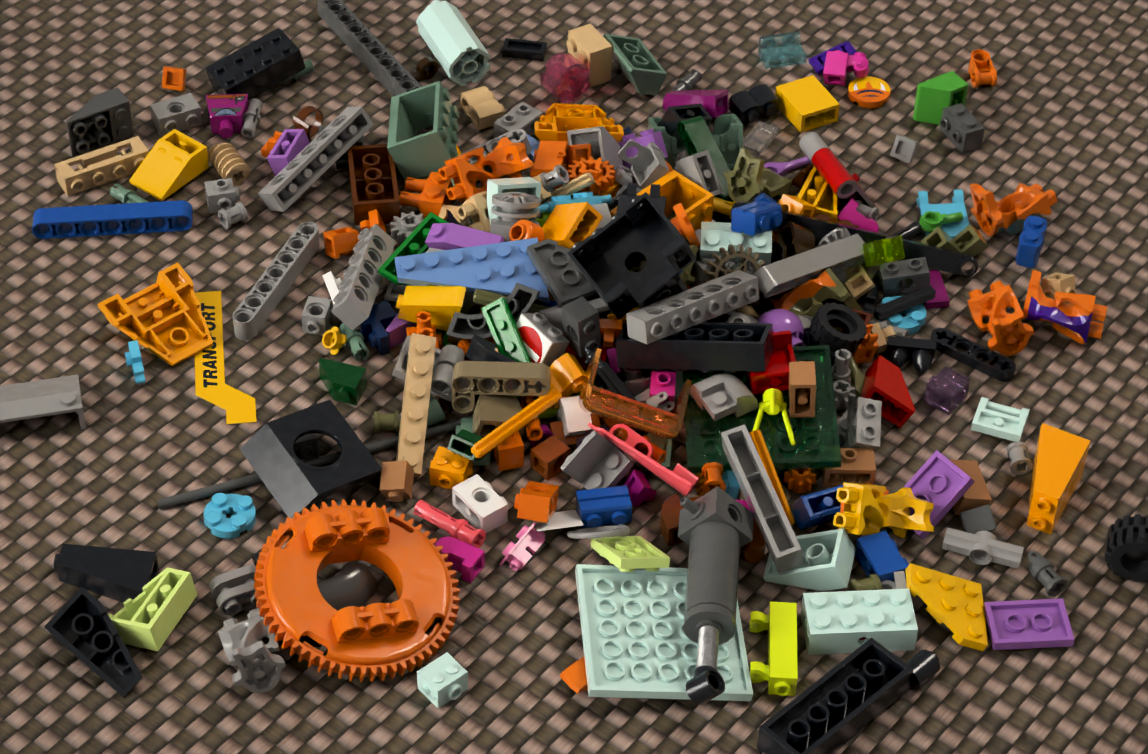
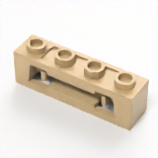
M136 136L54 164L57 182L67 196L134 174L148 155L149 150L141 139ZM131 146L130 152L126 153L123 149L120 151L122 155L117 156V150ZM80 162H82L84 166L83 168L81 164H78L77 170L75 171L70 167Z

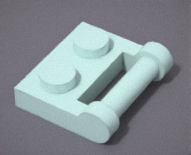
M981 397L972 421L971 430L1019 442L1027 423L1030 409L1022 408L1021 410L989 401V398Z

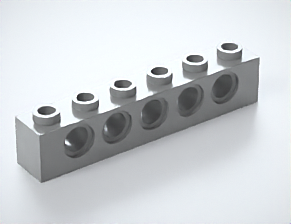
M347 107L258 192L270 211L284 212L374 125L363 107Z
M377 224L373 225L370 229H363L358 235L359 241L353 248L354 254L348 260L349 267L343 273L345 276L344 280L338 286L340 289L339 293L333 299L335 303L331 312L351 330H354L369 317L383 276L377 273V271L391 256L396 243Z
M737 270L626 314L628 337L644 344H650L759 300L758 277Z

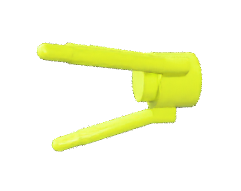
M767 389L763 393V402L759 403V410L752 431L759 429L764 412L769 415H776L781 412L790 444L794 446V435L787 413V404L783 402V394L778 389Z

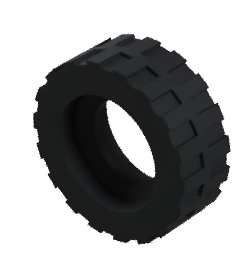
M834 302L821 305L810 324L811 334L816 342H819L823 348L831 352L840 351V349H846L850 353L855 352L867 333L864 320L860 318L857 312L843 304H836ZM829 323L840 326L847 334L835 330Z

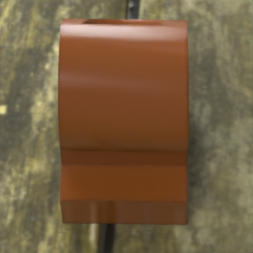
M754 520L753 540L742 547V556L748 562L757 563L765 556L766 544Z

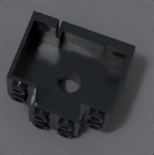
M647 192L633 198L630 205L624 208L622 213L614 215L607 225L595 230L591 237L588 236L585 240L574 244L567 253L618 320L637 305L639 308L688 290L678 273L696 260L687 241ZM640 261L646 262L643 270L635 273L631 272L634 264Z

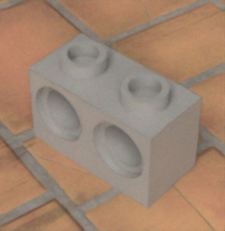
M857 397L848 407L846 448H874V453L880 448L882 401Z

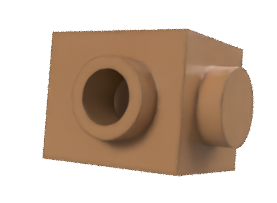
M407 461L382 462L380 491L385 498L391 502H402L403 499H412L414 470Z

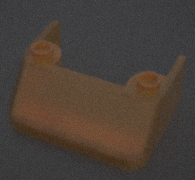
M597 348L583 380L578 401L580 408L589 414L618 424L627 425L630 428L659 438L672 439L677 437L683 425L692 381L686 380L675 402L673 413L593 386L602 349Z

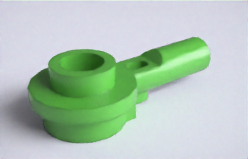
M928 211L920 217L919 224L925 231L932 232L938 226L941 228L943 224L963 221V214L958 212L947 215Z

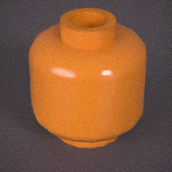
M522 219L517 221L509 232L510 241L538 238V242L544 241L542 227L529 220Z

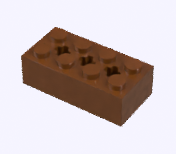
M387 144L351 146L347 150L355 226H359L360 222L364 220H369L368 212L375 209L378 210L384 223L390 224V222H394V216L400 218V200L395 163L387 149Z

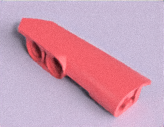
M591 423L588 424L590 428L685 497H688L699 482L700 478L679 463L671 471L652 459L654 449L651 443L627 425L616 424L608 432L603 428L595 427ZM618 429H625L628 433L627 440H620L614 436L615 432ZM646 444L649 449L648 454L644 455L636 450V446Z

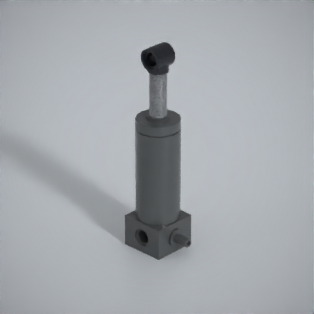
M718 486L694 502L688 497H683L680 500V505L684 508L680 510L678 537L689 545L683 628L685 635L690 640L698 643L697 665L694 677L686 683V691L689 698L697 705H703L725 691V682L717 671L718 645L728 642L734 635L739 553L741 547L753 540L754 514Z

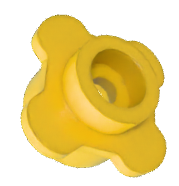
M333 327L331 330L326 331L322 338L323 346L330 349L332 355H337L339 349L347 341L346 335L340 333L339 327Z

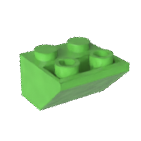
M953 71L919 83L913 119L919 122L940 125L943 108L960 103L965 106L969 84Z

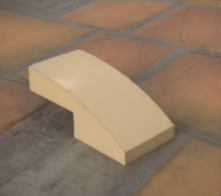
M861 264L845 269L847 272L845 285L856 300L875 287Z

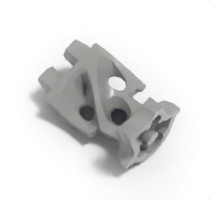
M256 608L249 611L247 620L238 622L237 619L231 618L224 621L223 629L218 630L231 666L238 665L239 668L237 673L233 674L232 680L234 685L244 686L250 692L265 693L278 684L281 671L286 667V664L281 656L271 654L280 650L279 643L275 642L276 633L269 634V626L264 625V617L259 616L260 609ZM264 637L269 638V642L266 645L263 643Z

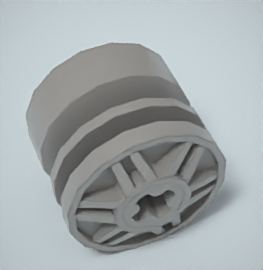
M521 192L498 193L492 196V204L495 206L491 208V212L501 217L491 219L490 233L503 236L504 241L508 242L510 241V229L517 221L522 219L529 220L539 225L538 221L530 218L540 215L538 207L541 206V198Z

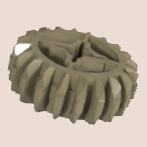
M729 244L728 252L723 247L719 248L721 256L712 253L715 261L714 263L707 261L706 264L711 266V269L703 271L704 274L710 275V278L704 279L703 283L718 278V273L727 275V271L730 273L737 270L746 272L747 262L751 265L754 274L760 267L764 266L765 261L758 260L760 254L757 252L751 255L752 248L750 247L744 250L743 245L738 244L735 251L734 245ZM741 257L739 262L736 261L731 268L722 266L731 258Z

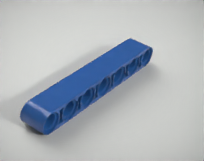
M180 200L41 208L33 213L32 233L40 239L185 231L192 227L193 207L189 202Z

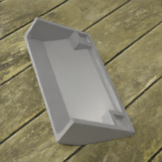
M78 374L0 386V423L76 412L79 415L81 430L86 429Z

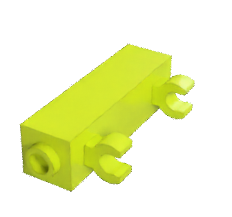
M770 602L768 615L759 611H752L750 613V632L757 633L768 630V665L758 661L750 662L751 682L760 683L768 681L769 695L796 696L798 680L797 603Z

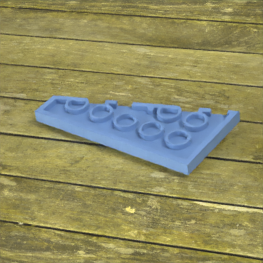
M538 238L394 257L398 283L428 286L429 284L466 287V292L474 293L475 289H481L501 295H510L515 284L519 283L540 291L537 299H541V302L549 303L547 286L526 253L527 246L538 243Z

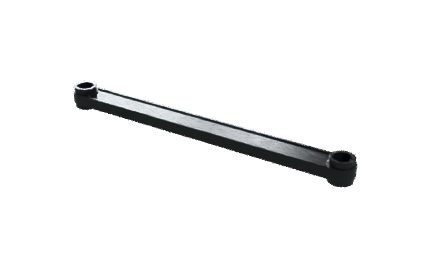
M735 202L731 207V217L733 208L749 204L750 202ZM781 210V225L778 228L772 229V231L779 232V229L787 223L793 222L810 229L814 234L815 241L820 242L831 231L837 228H847L850 236L859 234L872 251V255L898 261L925 257L928 268L967 277L974 275L978 270L977 260L970 254ZM965 261L973 262V266L969 270H964L961 266Z

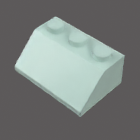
M701 222L700 261H702V258L714 259L712 253L721 256L719 252L721 247L725 248L728 252V245L732 244L736 251L737 245L741 244L744 250L747 247L752 248L751 255L755 252L759 253L758 260H764V266L771 263L772 230L752 236L733 232L731 223ZM735 257L729 260L739 262L741 257Z

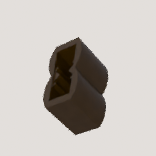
M789 222L779 229L778 241L783 249L782 260L814 249L815 237L810 229L793 222Z

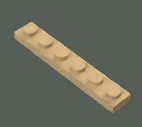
M412 333L409 343L396 461H407L414 470V477L419 478L422 472L436 337Z

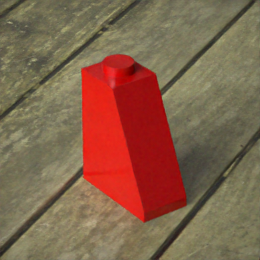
M879 355L865 373L861 397L882 401L881 416L901 428L913 415L915 407L900 368Z

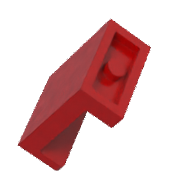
M791 331L773 332L774 352L765 372L750 371L749 373L746 371L752 394L764 393V391L771 388L780 391L789 390V362H796L792 347Z

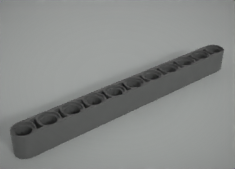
M317 0L318 15L392 96L422 87L342 0ZM433 126L424 129L433 130Z

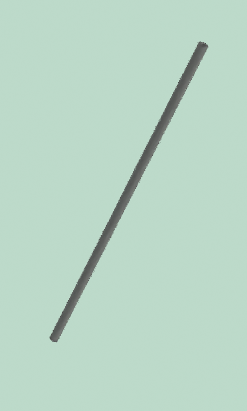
M461 419L426 428L425 439L456 431V425H461ZM399 436L365 444V447L370 453L398 446ZM341 451L302 462L315 467L333 464L340 458ZM256 473L157 500L159 510L213 496L216 493H224L262 483L263 481Z

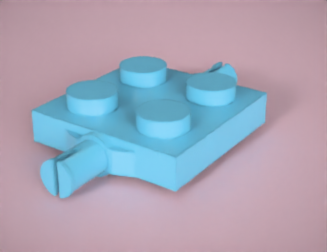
M593 192L573 193V198H571V195L552 196L551 201L544 202L538 209H540V214H551L556 205L588 202L590 205L612 204V198L610 194L593 196Z

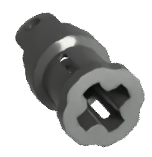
M1029 552L1027 555L1030 561L1028 569L1032 573L1033 579L1041 582L1049 596L1060 594L1067 586V580L1064 577H1060L1055 572L1053 564L1039 552Z

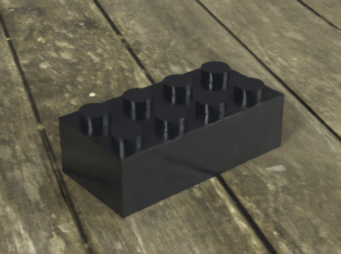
M277 28L205 69L211 86L218 94H248V100L306 68L300 49L280 28Z

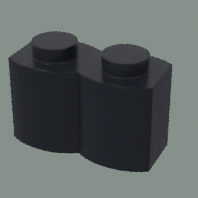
M766 84L757 85L749 91L737 92L729 97V110L732 114H736L743 125L754 123L760 118L774 116L779 112L780 99Z

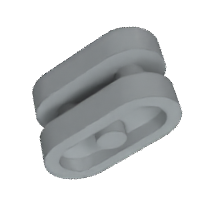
M247 565L220 574L211 580L209 589L216 599V604L222 614L235 615L241 611L256 607L257 599L254 598L255 565Z

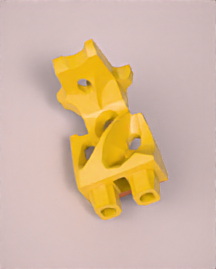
M844 482L843 487L837 489L836 499L838 502H841L840 512L834 515L833 525L838 527V529L844 528L846 533L871 535L880 532V528L885 526L891 528L894 535L899 538H905L906 532L909 529L934 532V526L930 523L929 517L934 503L914 497L911 488L903 487L898 492L883 495L886 491V486ZM910 507H912L915 511V513L912 516H910V511L908 509Z

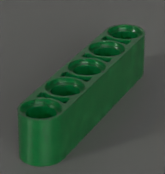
M697 116L679 121L678 132L690 156L709 150L724 192L715 197L733 202L728 193L727 179L724 177V171L730 169L703 117Z

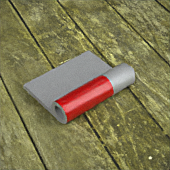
M809 132L802 136L799 142L801 150L839 198H847L858 191L871 208L876 207L858 184L860 180L856 173L850 174L816 132Z

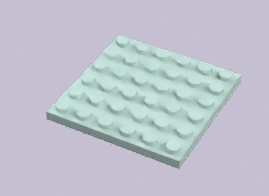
M576 564L575 576L589 697L691 700L686 691V683L694 677L697 665L698 643L690 640L685 635L683 628L688 568H660L656 572L646 571L641 568L635 569L634 572H622L615 565ZM738 600L734 635L728 642L718 645L717 671L725 682V691L711 700L751 701L753 697Z

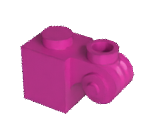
M840 50L827 51L823 71L824 84L846 86L847 74L853 71L857 78H864L868 75L869 65L866 54L856 52L854 55H848V53Z

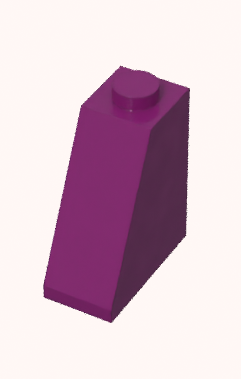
M729 90L671 91L666 93L663 98V109L666 112L668 107L701 103L712 118H716L729 110Z

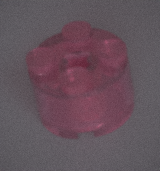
M560 52L551 57L545 64V67H547L545 73L541 72L540 75L541 85L564 104H570L582 93L587 92L591 86L589 82V69L570 53Z

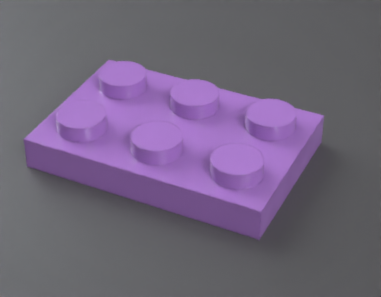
M936 450L904 487L911 488L914 497L934 503L929 517L930 523L935 527L975 481ZM910 507L908 509L910 511V516H912L915 513V511L912 507ZM912 530L922 539L929 534V531Z
M1063 598L984 602L985 619L993 650L1071 647L1074 644L1075 639Z

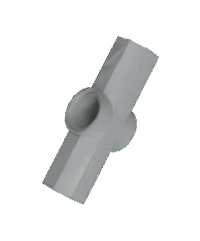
M949 527L946 530L942 549L968 555L970 560L977 565H988L994 562L1019 569L1024 547L998 541L996 536L988 531H978L976 534Z

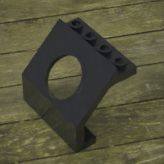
M331 400L266 423L240 448L283 511L292 519L294 512L302 514L303 508H307L310 511L312 505H316L321 499L356 484L366 482L380 489L382 468ZM307 434H323L338 443L341 449V456L335 463L329 466H311L302 462L296 456L293 449L294 443L300 437Z

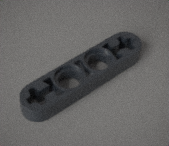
M937 328L932 331L930 340L937 341V351L998 381L1008 382L1014 378L1016 365L1012 360L948 329ZM957 348H966L968 351L961 352L958 351ZM978 358H986L989 361L981 362L978 360Z

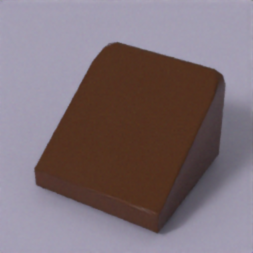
M811 163L792 179V185L802 189L814 165Z

